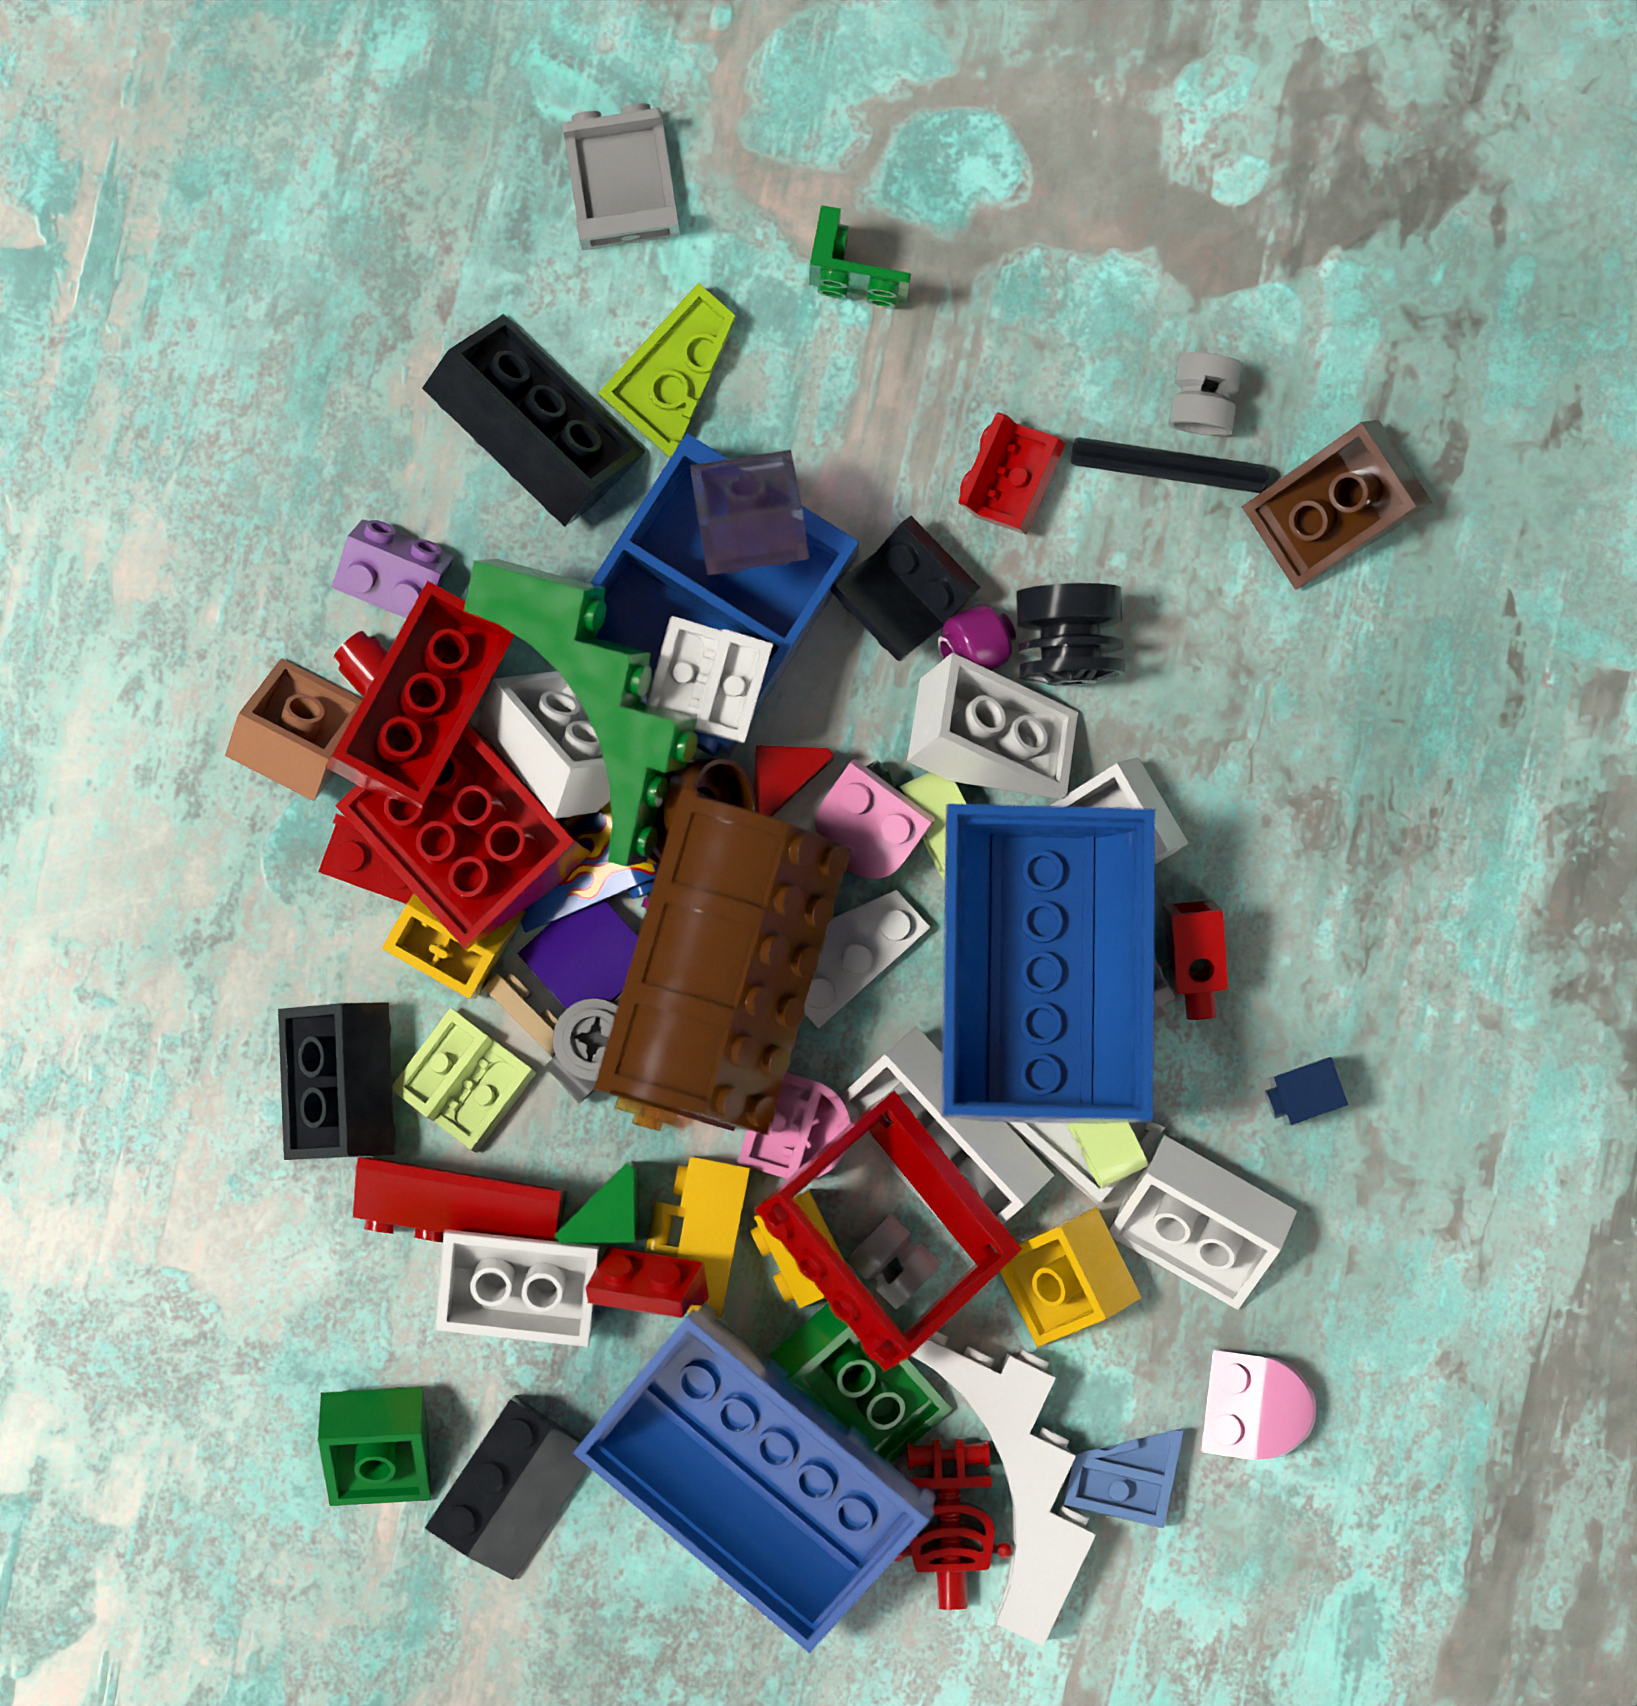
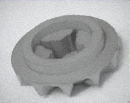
M586 999L571 1005L562 1013L554 1029L553 1047L560 1064L569 1073L581 1079L596 1081L606 1047H599L596 1055H593L592 1062H588L587 1045L581 1043L579 1039L572 1038L573 1033L579 1035L581 1033H590L592 1025L596 1023V1017H599L601 1035L609 1037L618 1006L602 999Z

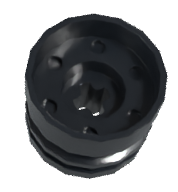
M1065 583L1029 587L1016 592L1017 626L1040 631V638L1028 640L1018 645V654L1041 657V660L1021 663L1019 665V679L1042 682L1050 686H1079L1094 684L1106 678L1124 675L1125 663L1123 659L1101 657V654L1120 651L1124 648L1123 639L1100 634V628L1118 624L1123 620L1120 586L1104 583Z

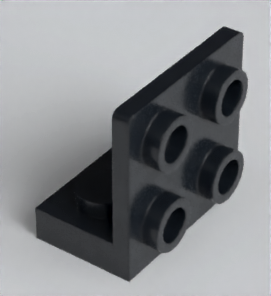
M911 515L894 530L874 554L838 580L831 588V593L877 639L878 643L897 661H902L944 626L946 620L955 616L981 587Z

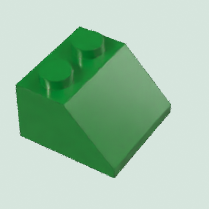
M423 1387L321 1392L318 1444L330 1506L431 1501L428 1418Z

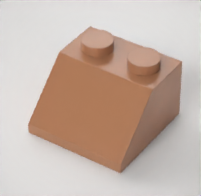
M281 658L238 713L225 756L315 801L335 773L325 768L362 699Z

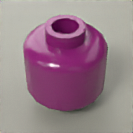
M986 604L978 605L946 620L942 628V636L938 638V647L943 660L953 652L986 669L993 670L1009 661L1012 655V641L1016 639V631L1012 621L1005 613L998 614L992 607Z

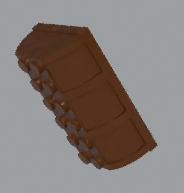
M682 789L594 1090L730 1131H734L735 1127L769 1136L780 1088L790 1064V1054L795 1049L799 1035L797 1030L804 1016L805 1002L813 975L819 964V954L823 953L828 935L826 930L833 916V906L842 875L849 863L852 849L791 823L731 806L696 791Z

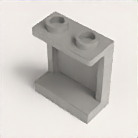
M646 103L631 104L621 108L620 114L601 116L599 111H585L574 114L571 117L572 121L562 123L582 251L680 236L661 108L651 109L650 104Z

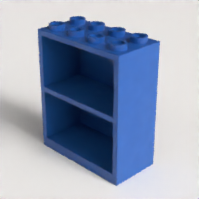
M686 433L590 582V584L605 587L603 602L606 604V616L602 627L596 633V638L650 652L648 664L652 673L650 686L669 620L672 616L722 631L725 629L772 643V649L752 715V722L833 596L831 588L847 574L858 557L859 541ZM650 686L646 694L641 698V701L645 704L650 690ZM693 731L697 735L696 747L713 758L716 757L719 751L730 757L739 743Z

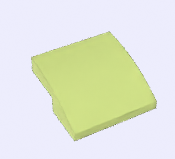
M450 1008L393 1083L392 1091L425 1117L438 1124L468 1149L478 1153L538 1072Z

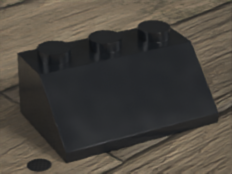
M389 1002L336 1003L278 1009L284 1160L395 1155Z
M514 1395L424 1528L466 1557L514 1580L588 1469V1466L573 1454L582 1440Z

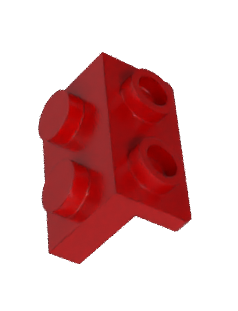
M997 412L991 425H988L982 433L980 451L972 469L962 479L958 503L975 518L1027 535L1066 444L1059 437L1017 424L1008 415Z
M610 1247L607 1248L585 1287L587 1301L590 1304L684 1318L691 1305L702 1306L709 1299L703 1262Z

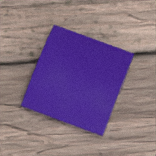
M602 900L551 922L517 954L567 1009L571 1005L586 999H602L612 1002L622 993L638 936L605 900Z

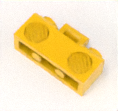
M690 1156L688 1166L678 1165L673 1194L682 1196L680 1206L654 1202L645 1251L703 1262L709 1293L707 1303L718 1311L714 1316L721 1319L751 1168ZM672 1216L684 1217L679 1247L667 1245ZM691 1305L687 1313H690L693 1308L698 1311L701 1306Z

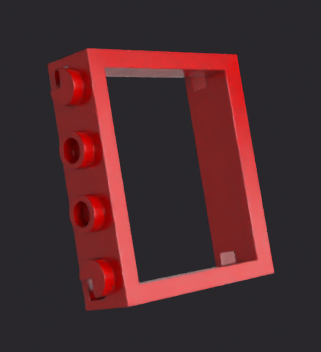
M895 1090L869 1106L754 1208L763 1220L767 1231L779 1240L795 1259L802 1275L815 1284L828 1300L832 1312L849 1326L861 1341L866 1354L872 1360L878 1362L884 1371L911 1357L1023 1250ZM884 1112L887 1114V1116L891 1119L893 1123H891L888 1120V1118L884 1115ZM867 1131L870 1132L975 1263L903 1333L898 1330L793 1199ZM989 1244H991L995 1248L997 1253L992 1249V1247Z

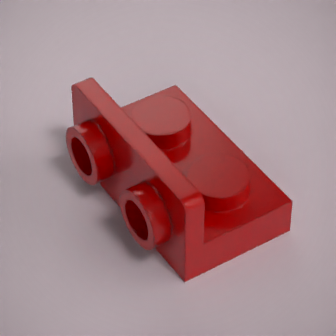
M336 813L333 820L335 827L318 872L407 904L414 894L413 891L347 818Z

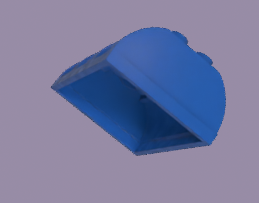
M947 804L941 1117L993 1122L1076 1124L1151 1122L1153 1120L1155 809Z
M705 1302L698 1311L694 1308L575 1449L573 1454L810 1654L929 1522L935 1512L931 1507L937 1496L926 1486L919 1488L867 1444L869 1438L853 1425L847 1428L787 1377L789 1373L787 1369L775 1359L770 1361L765 1359L714 1315L718 1311Z

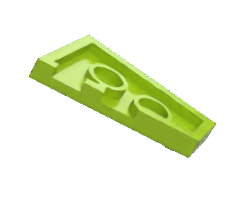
M698 282L598 392V396L670 460L686 434L735 323L736 315Z

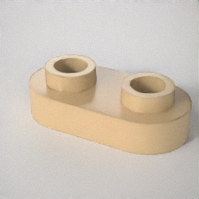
M496 972L482 987L553 1058L556 1055L553 1047V1033L558 1019L547 1008L539 1015L526 1002L532 993L512 973L503 979Z

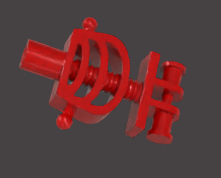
M940 1439L932 1440V1445L913 1446L912 1443H907L908 1469H913V1466L933 1467V1475L906 1477L919 1488L926 1486L928 1489H940L938 1491L940 1495L938 1499L940 1501L934 1503L931 1509L935 1511L933 1515L939 1514L941 1516L939 1517L941 1522L937 1526L928 1527L920 1531L893 1561L899 1562L911 1556L916 1572H936L937 1608L941 1610L968 1608L967 1571L988 1570L992 1554L999 1555L1001 1558H1009L1013 1553L1011 1544L1007 1542L994 1543L995 1527L986 1511L971 1503L959 1501L961 1499V1496H959L961 1491L958 1489L992 1487L990 1473L965 1474L966 1464L990 1466L989 1440H983V1443L964 1444L963 1439H955V1449H941ZM955 1460V1474L942 1475V1461ZM965 1513L975 1516L983 1523L984 1531L981 1532L972 1526L962 1525L959 1522L962 1519L959 1515ZM941 1537L939 1540L941 1542L940 1545L920 1551L924 1543ZM960 1537H968L979 1541L981 1549L962 1545L960 1543L962 1538ZM964 1556V1557H970V1558H972V1559H960V1558H962V1557Z

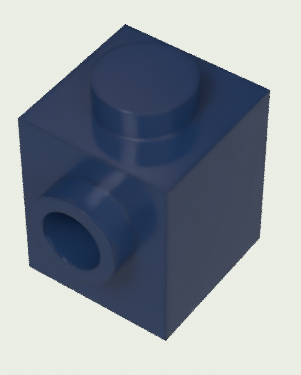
M1332 1057L1323 1058L1269 1077L1271 1088L1264 1091L1274 1119L1282 1117L1285 1126L1293 1125L1348 1105Z

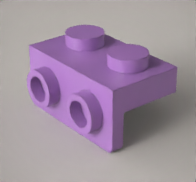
M363 519L347 537L331 588L407 618L427 580L440 587L443 576L451 567L454 557L443 552L441 547L434 542L424 539L414 540L397 533L391 525L385 522Z

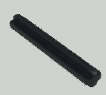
M1082 437L1075 438L1071 452V463L1075 466L1254 493H1262L1266 489L1269 476L1266 465Z

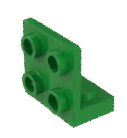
M821 205L810 260L809 285L818 287L817 292L819 294L833 298H846L847 292L867 296L866 302L880 307L894 308L896 307V302L907 303L911 274L844 261L849 226L840 224L841 209Z

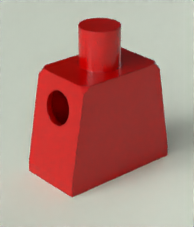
M1213 900L1162 904L1167 957L1172 962L1168 965L1171 987L1177 994H1184L1187 1020L1217 1017L1215 991L1228 989L1223 910ZM1204 958L1205 966L1199 972L1191 973V963L1196 959Z

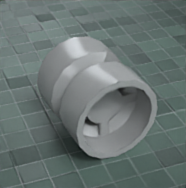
M1185 352L1179 354L1175 384L1181 388V392L1172 397L1168 425L1180 431L1200 435H1231L1233 433L1237 405L1230 400V396L1239 391L1243 363L1231 357L1211 353ZM1201 388H1209V392H1203Z
M890 1213L845 1260L864 1279L875 1278L878 1281L876 1290L897 1310L935 1272L942 1262L923 1243L912 1244L909 1241L911 1231ZM894 1257L899 1260L903 1267L902 1270L890 1264Z

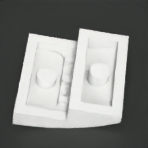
M672 616L669 620L646 704L695 717L694 731L745 743L773 644L723 629L721 631Z

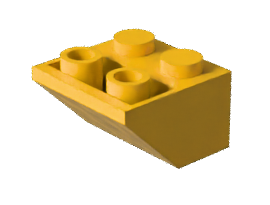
M413 894L381 949L468 999H477L483 989L482 986L487 982L526 911H521L466 950L422 901Z

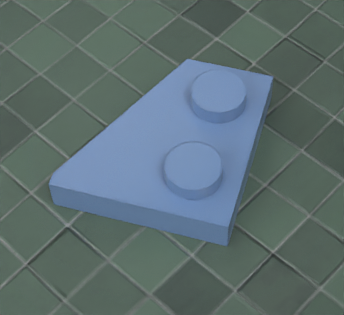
M1176 1429L1075 1454L1076 1457L1069 1471L1062 1505L1164 1528L1184 1431Z

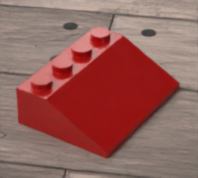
M470 721L466 724L422 807L370 792L359 785H355L335 805L466 950L553 890L591 854V851L560 818H554L499 752Z

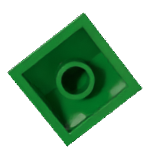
M631 1161L626 1162L554 1237L560 1243H630L638 1241V1168Z

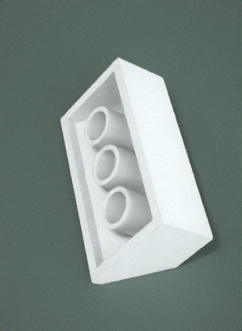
M917 1026L839 1097L847 1109L851 1123L869 1106L895 1090L1002 1224L1025 1206L1054 1176L1006 1122L941 1117L942 1053ZM884 1112V1115L888 1118V1120L891 1123H893L891 1119L887 1116V1114ZM867 1131L862 1137L936 1216L870 1132Z

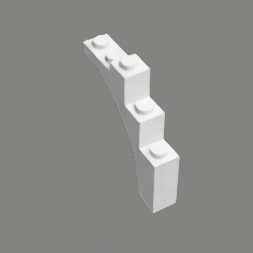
M937 1331L912 1356L933 1368L963 1395L986 1426L1003 1462L1012 1498L1013 1553L1008 1582L995 1616L996 1624L1036 1644L1044 1646L1096 1536L1092 1529L1086 1527L1089 1521L1087 1516L1064 1505L1061 1506L1058 1513L1051 1510L1076 1457L1073 1452L1066 1449L1070 1440L1043 1427L1038 1435L1031 1432L1056 1377L1046 1372L1049 1362L1025 1350L1021 1351L1018 1358L1007 1353L1000 1370L997 1371L991 1368L995 1360L994 1358L967 1346L964 1354H961L945 1346L949 1337Z

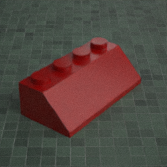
M427 580L325 768L370 792L422 807L515 634L495 622L464 611L466 601Z
M357 1157L353 1218L364 1219L365 1230L394 1234L395 1225L415 1228L414 1238L435 1242H443L445 1230L559 1242L554 1235L561 1229L567 1190L373 1157Z

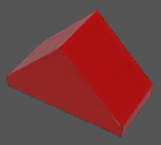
M756 745L754 794L757 813L773 817L834 760L833 753L828 748Z

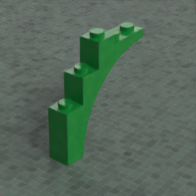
M499 559L474 560L464 611L495 622L532 645L564 678L582 704L598 738L609 779L612 827L608 862L624 867L647 862L648 857L653 853L657 844L658 830L654 825L658 807L663 804L668 791V780L665 777V772L686 768L687 762L692 759L697 746V735L693 732L696 718L641 703V698L648 691L652 673L651 668L648 667L651 653L596 638V633L602 627L606 616V604L603 602L605 587Z

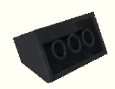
M504 314L447 350L422 387L442 410L447 412L478 445L482 446L513 479L518 481L564 527L592 508L646 452Z

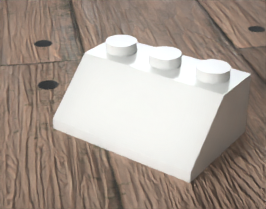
M558 671L493 679L478 729L554 818L595 813L611 801L609 779L598 738L582 704Z
M1164 1135L1148 1159L1147 1167L1141 1170L1108 1230L1116 1241L1238 1310L1282 1249L1297 1210Z
M445 1230L435 1330L589 1347L596 1304L588 1303L585 1287L598 1266L599 1246Z

